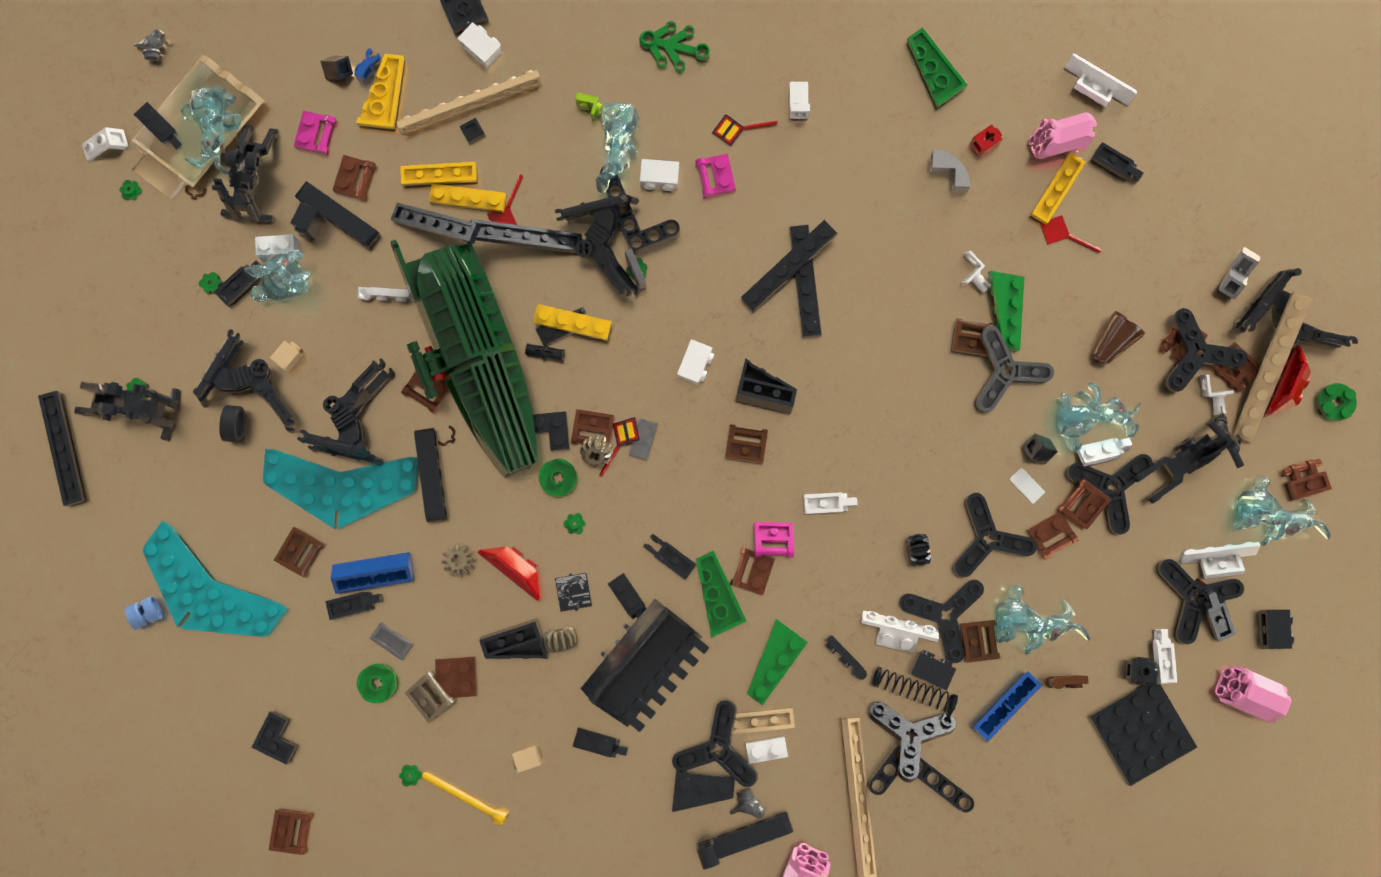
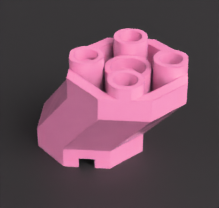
M1086 112L1058 121L1052 118L1048 120L1042 119L1035 133L1029 138L1031 151L1039 159L1068 151L1078 153V150L1084 151L1094 139L1095 132L1092 129L1093 126L1096 127L1097 122L1092 114Z
M1236 665L1223 670L1215 689V693L1219 696L1222 703L1271 724L1276 722L1275 719L1278 717L1283 718L1287 715L1292 702L1290 696L1287 695V687Z
M802 843L799 847H794L782 877H827L831 865L828 861L829 856L823 851Z

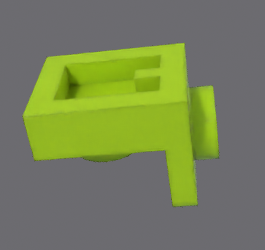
M577 92L575 98L576 105L584 110L591 108V119L596 120V116H600L602 110L599 97Z

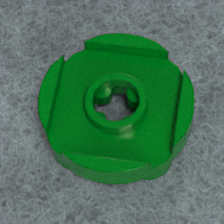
M1342 383L1327 385L1317 394V409H1320L1322 416L1329 421L1338 422L1350 418L1357 406L1356 392ZM1338 398L1340 401V405H1338L1337 407H1335V403L1332 402V400Z
M558 458L548 461L539 471L540 485L543 491L552 497H565L576 487L577 472L567 460ZM558 473H561L563 481L555 483L553 475H558Z
M384 664L367 666L359 673L356 683L361 697L370 703H381L389 700L397 688L395 672ZM379 678L382 686L375 689L372 681Z

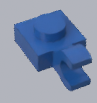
M371 48L365 53L366 59L355 68L354 74L357 80L363 84L373 72L374 65L381 59L379 53L373 58L370 57L373 53Z

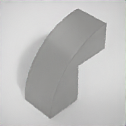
M933 149L930 155V173L952 174V192H968L970 179L964 165L952 154Z
M1243 247L1226 272L1219 291L1235 300L1247 285V278L1259 263L1260 256Z

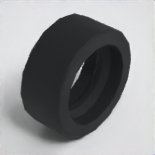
M226 405L220 416V437L222 441L238 443L241 441L245 430V411L241 406Z

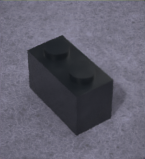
M300 203L290 224L295 228L294 231L299 233L300 237L306 240L310 238L317 240L326 220L318 210Z
M1290 609L1260 610L1262 649H1292L1294 635L1291 633L1293 616L1290 614Z
M926 650L923 653L917 652L909 674L943 690H947L956 671V668L952 667L953 663L945 659L939 661L934 658V654Z

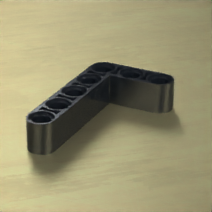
M606 165L602 167L600 178L607 197H616L611 195L613 190L620 191L618 196L626 195L617 172L612 168L613 166ZM607 173L614 175L611 179L604 178V175ZM629 203L614 208L618 216L617 222L629 249L632 248L633 253L636 255L674 241L680 235V226L675 220H667L641 231ZM620 207H626L628 209L625 213H619L617 211ZM630 223L635 227L632 230H626L624 228L625 225ZM669 227H674L677 231L670 234L666 230ZM657 234L659 238L653 241L649 239V236ZM637 240L642 244L636 248L631 245L633 241Z
M900 744L894 745L868 779L867 787L873 794H883L897 777L899 759L896 757V751L900 748ZM920 757L921 767L917 778L956 809L964 813L970 812L974 807L973 798ZM887 764H892L893 772L886 775L884 767ZM930 773H935L937 776L934 783H929L927 780ZM880 780L882 787L877 791L873 790V782ZM951 785L952 793L948 796L944 795V787ZM965 797L968 799V805L961 808L959 802Z
M784 812L696 844V851L702 868L705 870L719 865V859L788 835L794 832L788 813Z

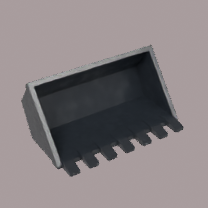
M656 599L652 601L632 627L627 624L623 626L627 633L620 641L617 640L615 642L616 646L609 654L604 651L601 652V656L605 659L580 688L592 704L626 727L631 725L639 732L642 731L645 725L636 718L637 715L642 712L651 719L656 714L647 705L651 698L660 706L666 701V698L658 692L663 685L671 693L677 688V685L668 679L670 675L674 673L682 680L688 675L679 666L680 663L685 660L692 667L698 663V659L690 653L694 646L703 654L709 649L700 640L703 636Z

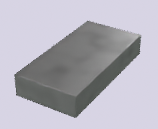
M632 248L626 250L625 257L639 289L647 287L646 280Z
M639 418L637 426L640 440L632 442L629 455L648 460L658 423Z
M380 622L369 638L400 660L404 659L413 646V643L382 622Z

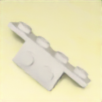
M1076 54L1071 56L1064 67L1080 77L1074 86L1076 90L1105 107L1112 97L1128 106L1137 94L1135 89Z
M1245 542L1240 545L1228 544L1223 547H1207L1201 550L1189 549L1183 552L1179 562L1180 565L1199 562L1205 579L1240 575L1245 571L1240 557L1256 555L1260 548V543Z
M863 611L862 613L863 624L879 627L876 645L914 654L918 638L935 642L939 640L938 629L933 626L919 625L910 620H899L894 616L879 615L874 611Z

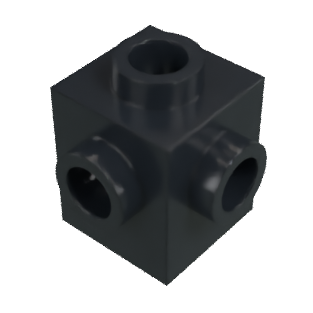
M1137 657V661L1127 660L1125 679L1134 680L1136 685L1147 686L1148 682H1154V679L1157 678L1158 669L1155 667L1156 663L1149 662V658Z

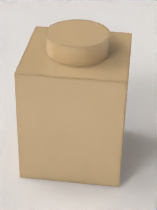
M284 340L271 355L270 359L289 373L304 355L299 352L301 348L294 342L289 344Z
M537 745L512 753L513 757L510 758L513 769H517L518 773L542 765Z

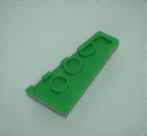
M923 27L908 37L907 42L937 108L967 87L968 84Z
M989 271L988 277L992 283L990 288L991 296H994L995 302L993 309L998 322L996 328L1001 332L1009 351H1020L1025 277Z
M713 550L696 558L712 638L747 620L715 551Z
M778 619L774 623L747 691V695L762 706L808 643Z

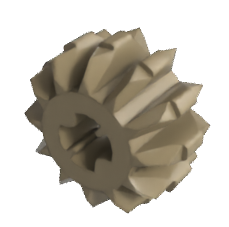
M599 434L595 438L591 435L583 441L580 448L582 460H587V465L591 463L594 468L597 465L603 467L605 463L608 464L613 454L611 443L606 442V437L600 439Z
M456 544L455 551L452 547H448L450 554L444 552L443 556L448 558L441 561L442 564H448L444 567V571L450 570V576H453L456 572L457 577H461L462 571L465 575H468L469 572L466 568H474L473 565L469 564V562L475 561V558H469L473 552L471 550L466 552L467 546L465 545L460 550L459 544ZM457 556L463 559L462 563L459 562L461 564L459 566L454 563V559H457Z
M571 627L555 628L544 633L543 643L547 652H561L576 646V634Z

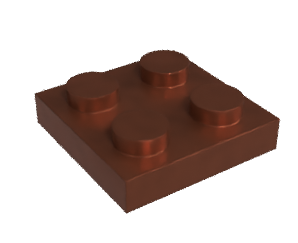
M475 657L435 659L436 681L449 697L477 696Z

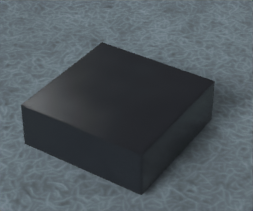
M476 118L459 126L469 144L485 136Z

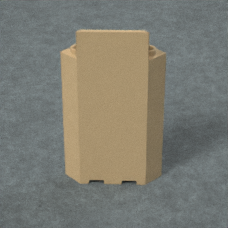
M202 55L156 110L178 133L176 138L182 145L177 150L170 143L165 145L143 126L131 140L136 144L134 148L144 155L132 171L173 201L186 184L194 187L264 100L251 88L244 86L231 73L219 67L212 59ZM206 141L210 142L208 148H206L203 144ZM223 143V144H224L223 149L220 150V146H221V144Z

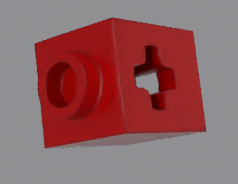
M991 124L976 134L970 143L982 157L997 147L1003 138L1000 130L994 128Z

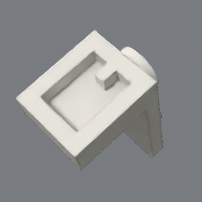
M790 82L789 84L790 119H808L809 117L808 82Z
M106 127L82 144L88 161H92L109 148L125 150L129 147L123 130Z

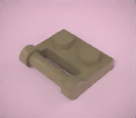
M432 671L427 672L405 692L428 723L432 722L455 702L435 680ZM426 682H428V684L432 687V689L443 701L442 704L438 702V700L434 697L431 691L427 688V686L425 685Z

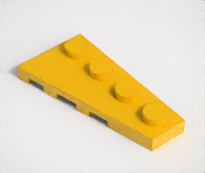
M384 54L374 84L369 90L370 93L367 101L364 102L362 113L357 119L356 124L358 126L395 129L404 56Z

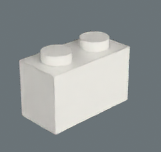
M472 23L457 38L460 46L486 69L502 54L499 41L494 37L490 38L487 35V31L480 25L477 27Z
M642 159L640 186L649 190L655 189V187L662 188L665 191L678 189L679 162Z
M293 234L255 237L256 256L261 261L299 259V240Z
M691 339L678 370L677 378L697 386L700 381L704 382L707 374L705 367L707 364H711L714 357L712 347Z
M784 736L745 743L749 764L788 757Z

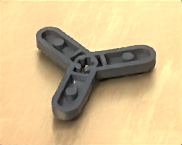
M986 327L982 330L981 341L995 371L976 399V406L979 410L983 412L992 411L1013 380L1048 382L1053 378L1054 369L1048 363L1014 361L999 329L996 327ZM1004 364L1006 365V367H1011L1009 375L1006 373L1003 374V371L1005 370Z

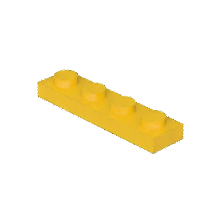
M1070 152L1030 216L1047 225L1086 161Z
M476 162L400 166L402 186L477 182Z
M431 184L429 203L504 213L507 195L503 192Z
M537 304L533 324L607 341L612 321Z

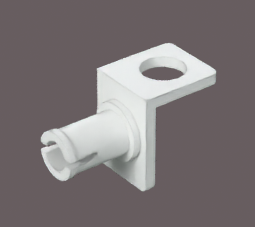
M967 251L963 255L975 269L961 284L966 285L972 281L984 293L988 290L987 288L991 287V284L980 274L985 265L972 251Z
M1200 375L1202 397L1212 398L1214 415L1225 414L1224 396L1226 394H1233L1234 390L1211 392L1209 375Z

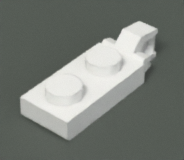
M358 287V299L369 301L372 297H376V300L388 301V298H395L396 302H407V299H411L408 290Z
M1115 438L1079 446L1076 451L1083 466L1118 459L1125 451L1130 450L1132 443L1129 438L1121 439L1120 441Z
M847 493L803 495L804 514L838 513L848 511L849 506H857V497L847 498Z
M1155 629L1153 652L1154 663H1156L1155 667L1158 669L1156 684L1177 683L1174 643H1171V640L1168 639V629Z

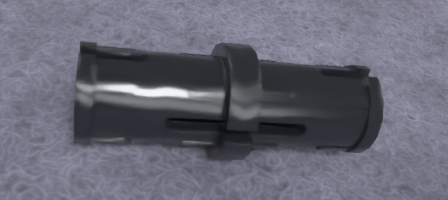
M527 343L525 355L541 357L542 360L548 358L563 361L565 349Z

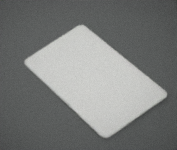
M1020 468L1010 478V481L1033 504L1045 493L1023 468Z

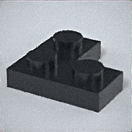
M566 411L533 414L535 434L549 433L551 452L570 450Z
M269 711L251 748L286 765L289 764L297 746L280 738L288 719Z

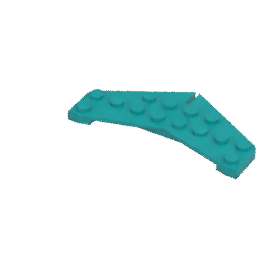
M265 449L263 482L266 486L335 529L336 513L339 511L337 529H341L414 494L418 487L419 467L417 457H406L384 462L381 466L375 464L338 472L275 449Z
M165 521L159 524L143 547V554L176 626L179 627L187 615L191 613L180 629L267 637L288 610L286 606L279 602L213 580L180 539L175 529Z

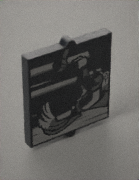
M570 573L569 576L555 578L560 612L568 610L578 611L579 608L592 606L587 573L576 575Z

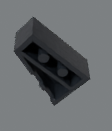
M745 358L735 400L791 414L797 389L780 378L772 376L765 369L757 367Z
M537 618L481 636L479 639L485 659H548V652L544 647L543 636Z
M676 770L672 812L733 799L735 779L728 775L689 771L680 772Z

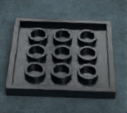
M1154 679V682H1148L1147 686L1141 685L1088 716L1128 786L1134 785L1198 748L1161 684H1156V679Z

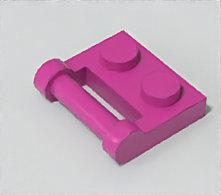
M303 110L293 146L298 149L327 154V143L336 118L330 115H321ZM321 122H323L325 125L320 143L315 145Z
M728 153L695 160L702 181L703 197L736 191ZM708 165H711L716 188L710 187L706 170Z
M754 522L755 557H761V555L794 557L793 523ZM761 543L787 544V548L762 547Z

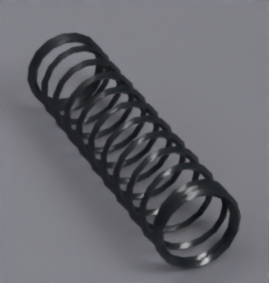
M879 666L876 669V672L872 680V686H877V688H879V685L885 673L888 671L887 681L884 688L885 691L894 674L895 680L892 693H894L896 685L902 677V685L899 696H901L906 683L910 679L909 690L906 697L907 699L909 698L913 686L917 682V690L914 702L916 701V698L923 685H925V690L921 704L924 703V699L928 691L932 687V695L929 707L932 704L934 696L939 690L940 694L936 710L939 708V704L943 696L947 693L946 705L943 712H946L947 705L949 703L947 713L950 715L953 714L957 705L958 695L952 694L949 698L948 691H945L941 696L940 688L937 689L934 693V687L930 686L927 689L926 683H923L919 688L918 680H916L912 684V680L909 677L904 683V675H901L897 679L896 672H894L889 678L888 669L885 670L883 675L882 667Z

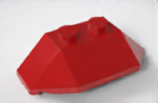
M1297 345L1291 349L1263 417L1300 404L1303 398L1301 393L1308 386L1311 373L1300 346Z
M509 547L480 549L477 552L536 601L539 602L542 599L539 571L535 569L537 565L530 559L527 561L520 557L522 553L515 547H512V549Z

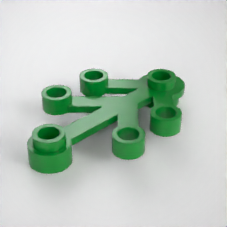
M673 21L667 22L665 26L655 32L650 30L644 31L639 37L640 45L645 49L651 50L659 68L667 66V58L661 54L657 46L664 47L674 63L675 71L678 73L685 70V62L679 58L676 51L693 54L699 60H706L710 55V48L704 43L698 44L696 47L678 43L684 38H692L694 36V28L690 25L685 26L682 31L666 40L660 37L666 33L673 34L676 32V23ZM672 25L674 29L669 30L668 26ZM686 30H691L692 33L687 34ZM647 38L652 39L650 43H647L645 40ZM704 51L706 54L701 56L699 52ZM659 60H665V63L660 64ZM682 64L683 67L679 69L677 68V65Z

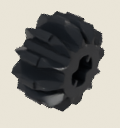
M926 534L909 536L908 549L911 564L913 566L930 564V546Z

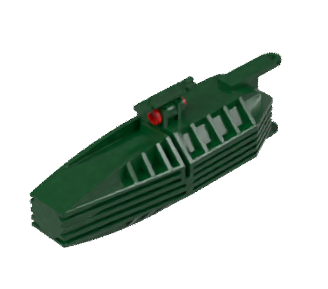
M392 240L391 247L412 303H416L432 344V346L424 348L426 353L423 355L422 352H419L420 347L417 341L406 344L409 353L412 354L411 359L422 388L426 390L424 393L427 400L438 396L435 387H432L434 385L433 381L445 378L452 397L471 433L500 474L505 476L532 466L538 462L534 420L527 386L514 345L487 275L478 261L472 243L462 241L464 245L458 246L453 244L425 253L420 259L405 263L397 241Z

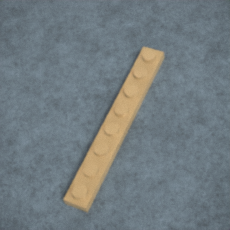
M537 70L526 71L522 76L510 77L500 84H491L484 90H475L465 97H456L449 103H439L430 110L423 109L416 115L404 116L396 123L401 134L411 132L541 83Z
M1295 292L1291 293L1232 436L1235 437V435L1239 434L1242 440L1253 442L1312 302V298Z
M860 717L842 719L858 877H877Z

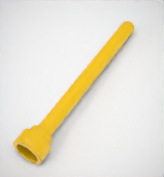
M428 772L422 774L423 780L492 817L491 820L494 821V824L501 827L508 815V812L505 810H494Z

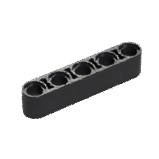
M307 181L295 194V197L300 202L318 210L323 218L368 249L380 234L372 226Z
M433 427L415 430L414 438L426 521L431 523L447 520L435 429Z

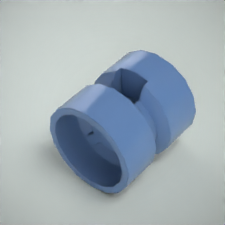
M153 596L142 599L140 604L133 603L125 607L126 618L134 630L146 626L147 622L153 623L163 617L161 607Z

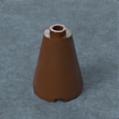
M1114 311L1093 352L1096 355L1094 359L1102 365L1104 363H1111L1145 335V332L1134 322L1129 321L1126 316L1118 311Z

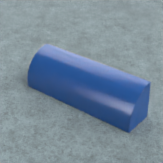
M409 552L332 565L331 582L335 594L413 580Z
M1027 671L973 727L974 730L988 743L1041 688L1042 684Z

